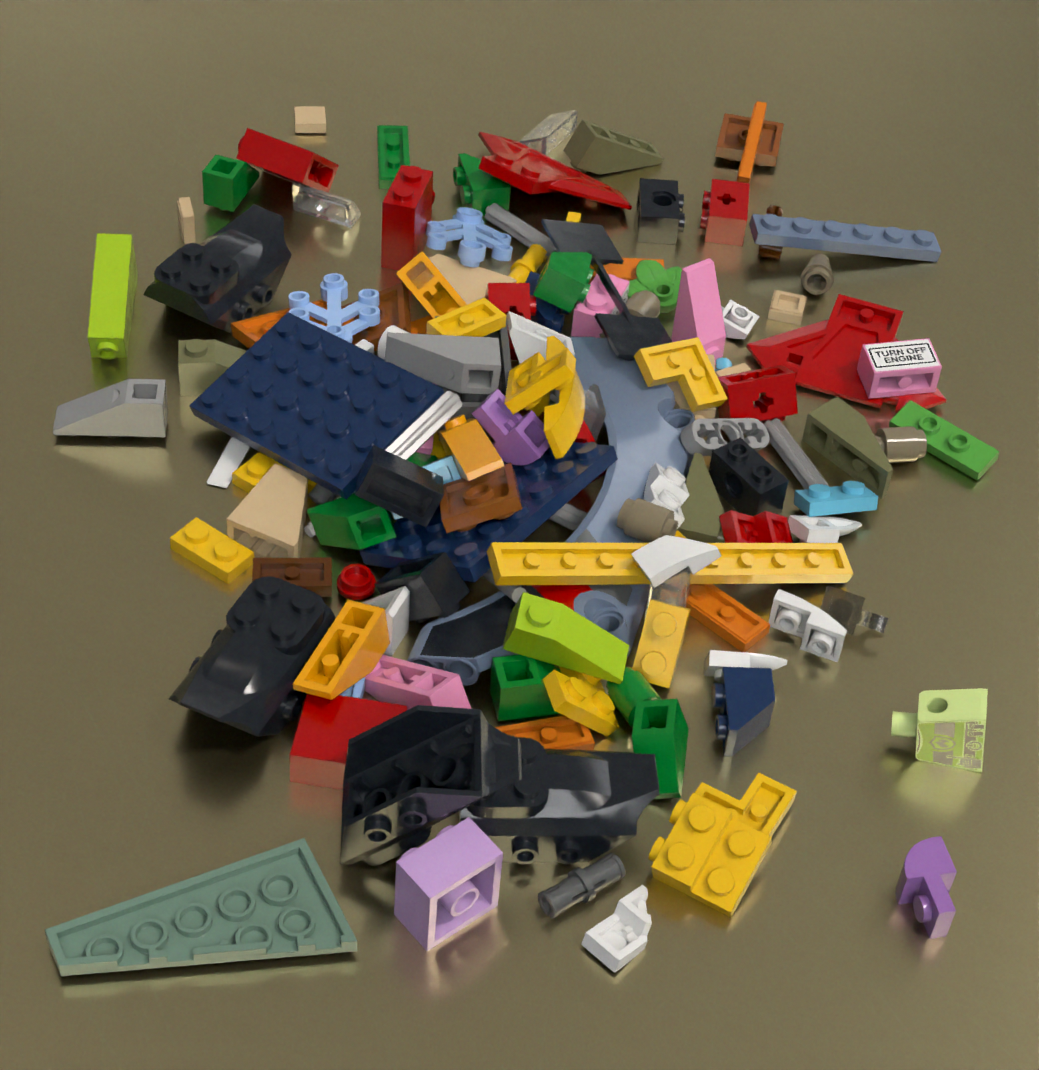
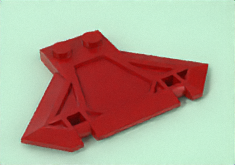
M479 132L478 134L491 156H482L479 169L529 194L558 191L619 208L632 209V205L620 191L537 150L505 137Z
M838 294L829 319L746 345V348L761 368L783 365L795 372V382L798 386L881 409L884 402L896 406L895 413H898L910 400L925 409L944 404L947 400L938 388H936L935 392L868 398L857 371L862 345L898 341L896 335L904 312L901 310Z

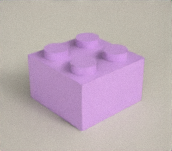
M469 817L455 826L449 825L443 828L434 839L419 848L409 849L396 861L394 915L423 948L429 951L498 906L503 852Z

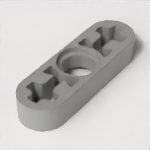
M755 418L697 419L681 431V442L684 448L692 455L699 453L702 456H712L713 450L728 444L723 439L721 430L728 435L730 442L741 437L756 452L766 447L769 443V433L765 425Z

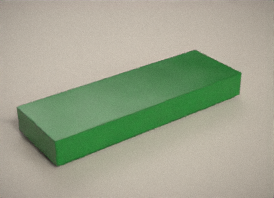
M377 126L379 189L390 188L401 165L410 166L408 126Z

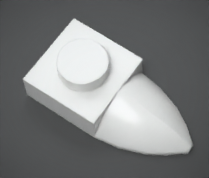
M790 515L788 520L791 533L800 538V543H838L839 536L849 534L862 526V523L830 516L809 517L805 515Z
M709 650L704 660V676H714V680L720 682L723 667L771 668L775 670L787 665V660L765 654Z

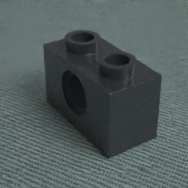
M640 178L636 204L638 242L676 245L678 232H684L685 213H682L684 194L678 193V181Z
M741 437L712 451L709 474L716 492L739 513L755 516L764 511L775 514L782 513L789 480Z

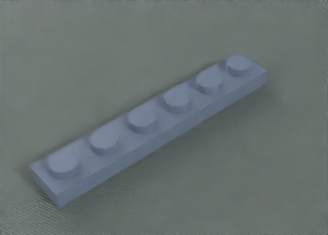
M752 214L749 222L755 244L938 262L941 254V249L934 232L926 230L914 231L896 227L885 228L869 226L863 223L856 225L839 223L833 220H808L803 217L788 218L773 214Z

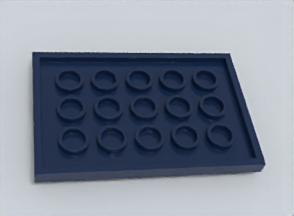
M288 312L195 399L189 407L194 416L347 500L356 490V476L372 446L375 445L385 450L444 391L443 388L390 362H385L384 359Z
M573 442L563 458L555 459L549 447L539 459L530 464H512L517 479L522 510L516 511L506 519H491L478 523L473 529L468 531L446 533L441 519L439 504L427 527L404 517L397 519L394 523L396 538L361 549L359 552L363 562L367 565L394 568L399 562L446 552L464 581L476 582L491 569L487 550L492 542H522L618 459L615 448L609 445H599L595 442Z

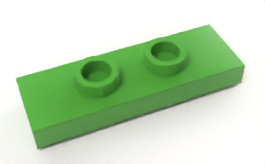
M911 400L889 421V427L914 426L916 429H922L927 439V452L977 481L998 459L999 451Z

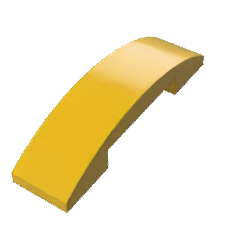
M555 336L547 337L546 361L566 349L565 345ZM576 369L573 380L566 387L559 390V403L544 407V433L555 459L564 457L575 441L583 422L585 395Z

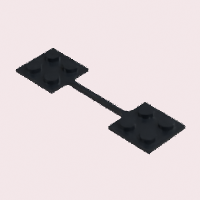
M542 219L541 223L557 252H587L592 255L590 264L595 269L620 312L619 315L596 313L594 316L617 358L632 361L635 359L634 355L639 349L672 342L658 318L638 317L630 314L625 302L603 265L609 263L623 264V259L602 225Z

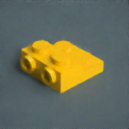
M693 792L688 802L680 799L675 805L669 819V823L673 824L674 827L667 839L659 836L651 848L648 860L653 862L651 866L653 878L732 918L772 843V837L733 818L732 811Z

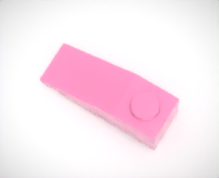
M708 258L682 269L671 340L676 342L699 337L706 354L714 355L716 365V360L723 356L726 331L714 261Z
M382 655L374 670L365 676V691L380 702L406 705L407 710L417 705L471 709L461 678L456 673Z

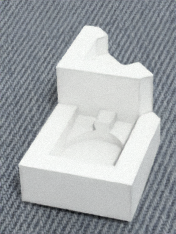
M669 535L658 538L631 554L654 588L686 567L694 575L721 557L715 545Z
M643 885L620 899L615 912L588 930L581 944L614 973L642 952L648 941L647 935L652 921L651 915L647 914L646 907L648 890Z

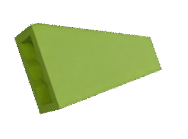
M97 233L88 327L91 357H100L107 360L127 358L138 280L132 234Z

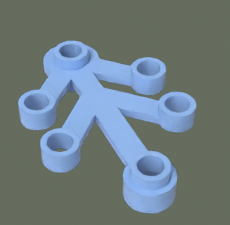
M460 207L450 220L429 221L427 223L426 246L431 249L444 250L448 241L463 239L460 241L457 255L460 258V263L464 266L479 267L480 262L484 261L486 247L493 249L491 257L499 261H510L513 247L510 246L511 236L485 225L482 220L483 213L473 208Z
M338 273L325 275L320 283L321 299L327 302V310L311 303L309 294L305 291H294L288 295L289 313L350 343L353 341V335L380 323V309L378 308L380 304L379 292L375 289L359 291L358 301L341 309V302L348 298V283L344 280V276ZM359 315V319H356V320H354V321H352V322H350V323H348V324L342 326V323H344V322L350 320L351 318H353V317ZM309 316L326 323L327 326L311 321Z

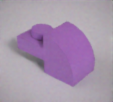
M496 389L471 414L494 439L492 444L502 458V461L512 463L513 465H527L536 461L550 447L544 433V424L532 410L523 417L519 412L513 415L504 404L505 396L499 389Z
M941 836L922 840L909 850L896 885L898 905L913 903L915 916L919 922H923L930 939L947 936L956 912L949 892L957 871Z

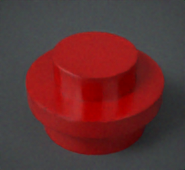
M350 564L343 568L339 574L337 590L347 599H366L374 593L376 579L367 566Z

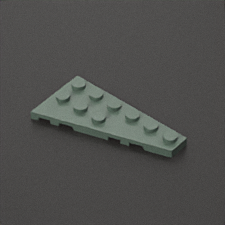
M305 838L45 929L46 940L60 976L357 951V939Z

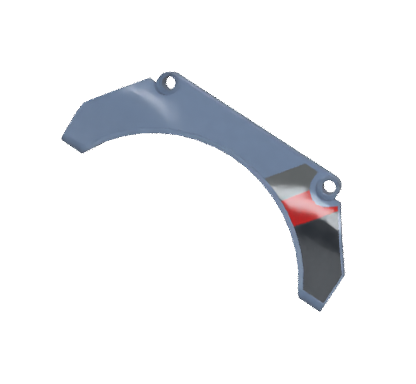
M570 337L575 352L574 357L576 358L575 369L583 389L589 392L588 404L596 412L604 425L609 446H614L618 459L607 468L602 488L592 508L579 527L564 543H646L625 535L624 530L617 527L620 509L628 498L632 500L641 498L644 500L648 475L655 462L664 469L668 466L675 468L687 479L694 455L684 448L681 442V431L695 421V416L686 409H673L676 404L675 396L667 384L648 387L636 360L628 361L617 358L607 338ZM653 585L520 586L529 594L564 604L629 645L628 657L631 653L632 645ZM499 591L446 618L442 617L426 624L420 630L407 661L459 674L463 686L476 683L480 672L492 668V657L518 655L503 649L510 614L516 603L502 591Z

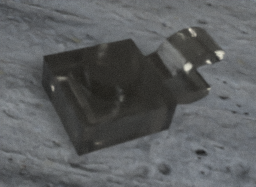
M827 586L820 609L847 630L846 633L854 635L857 624L884 633L889 620L887 617L863 610L866 598Z

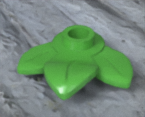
M640 261L636 268L637 278L630 280L628 299L634 293L647 290L658 297L660 313L671 312L677 305L682 269L676 266L665 270L657 261Z

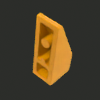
M423 251L396 273L433 319L435 316L444 315L467 305Z
M462 414L449 419L444 424L445 429L437 431L446 456L452 455L461 478L470 481L504 467L502 458L477 419L469 418L466 420L465 415Z
M347 600L293 682V689L332 700L371 673L390 644L385 609Z

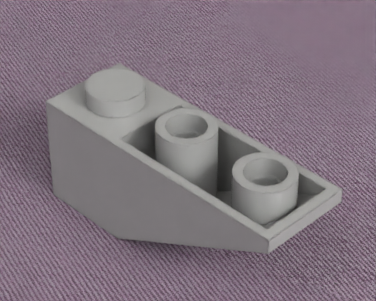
M387 332L385 362H390L431 383L459 393L491 394L498 389L501 372L499 338Z
M126 379L59 405L56 410L53 435L165 437L168 418L166 380Z

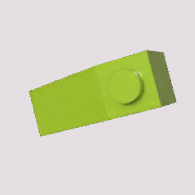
M523 592L510 614L503 649L621 684L629 645L564 604Z

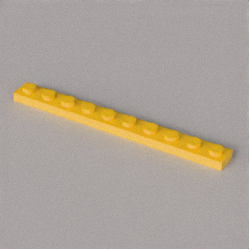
M492 542L487 550L495 585L651 584L631 555L649 543ZM708 543L718 548L721 554L720 558L694 575L686 567L661 584L847 583L854 574L842 543Z

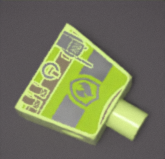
M988 689L922 691L919 693L918 713L893 711L891 736L916 738L915 758L919 761L982 772Z

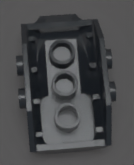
M255 204L201 244L188 243L157 266L154 271L155 281L146 288L143 295L209 325L232 333L231 323L252 318L264 306L269 305L274 298L292 256L284 238L283 217Z
M272 576L255 579L228 611L226 627L215 633L210 647L202 657L198 656L195 658L189 673L168 699L255 736L280 734L288 721H294L301 711L302 703L307 693L294 690L293 682L334 622L336 617L333 611L324 603L321 596L315 592Z
M417 705L349 739L343 777L340 864L352 865L362 860L368 865L376 866L404 854L409 849L423 844L430 836L432 826L490 794L522 780L521 742L518 737L507 735L489 724L481 709Z
M518 737L521 742L522 780L494 792L459 811V823L469 817L503 852L502 862H516L519 864H531L533 862H561L563 864L589 862L637 835V821L641 813L653 799L659 796L655 754L544 749L534 739Z

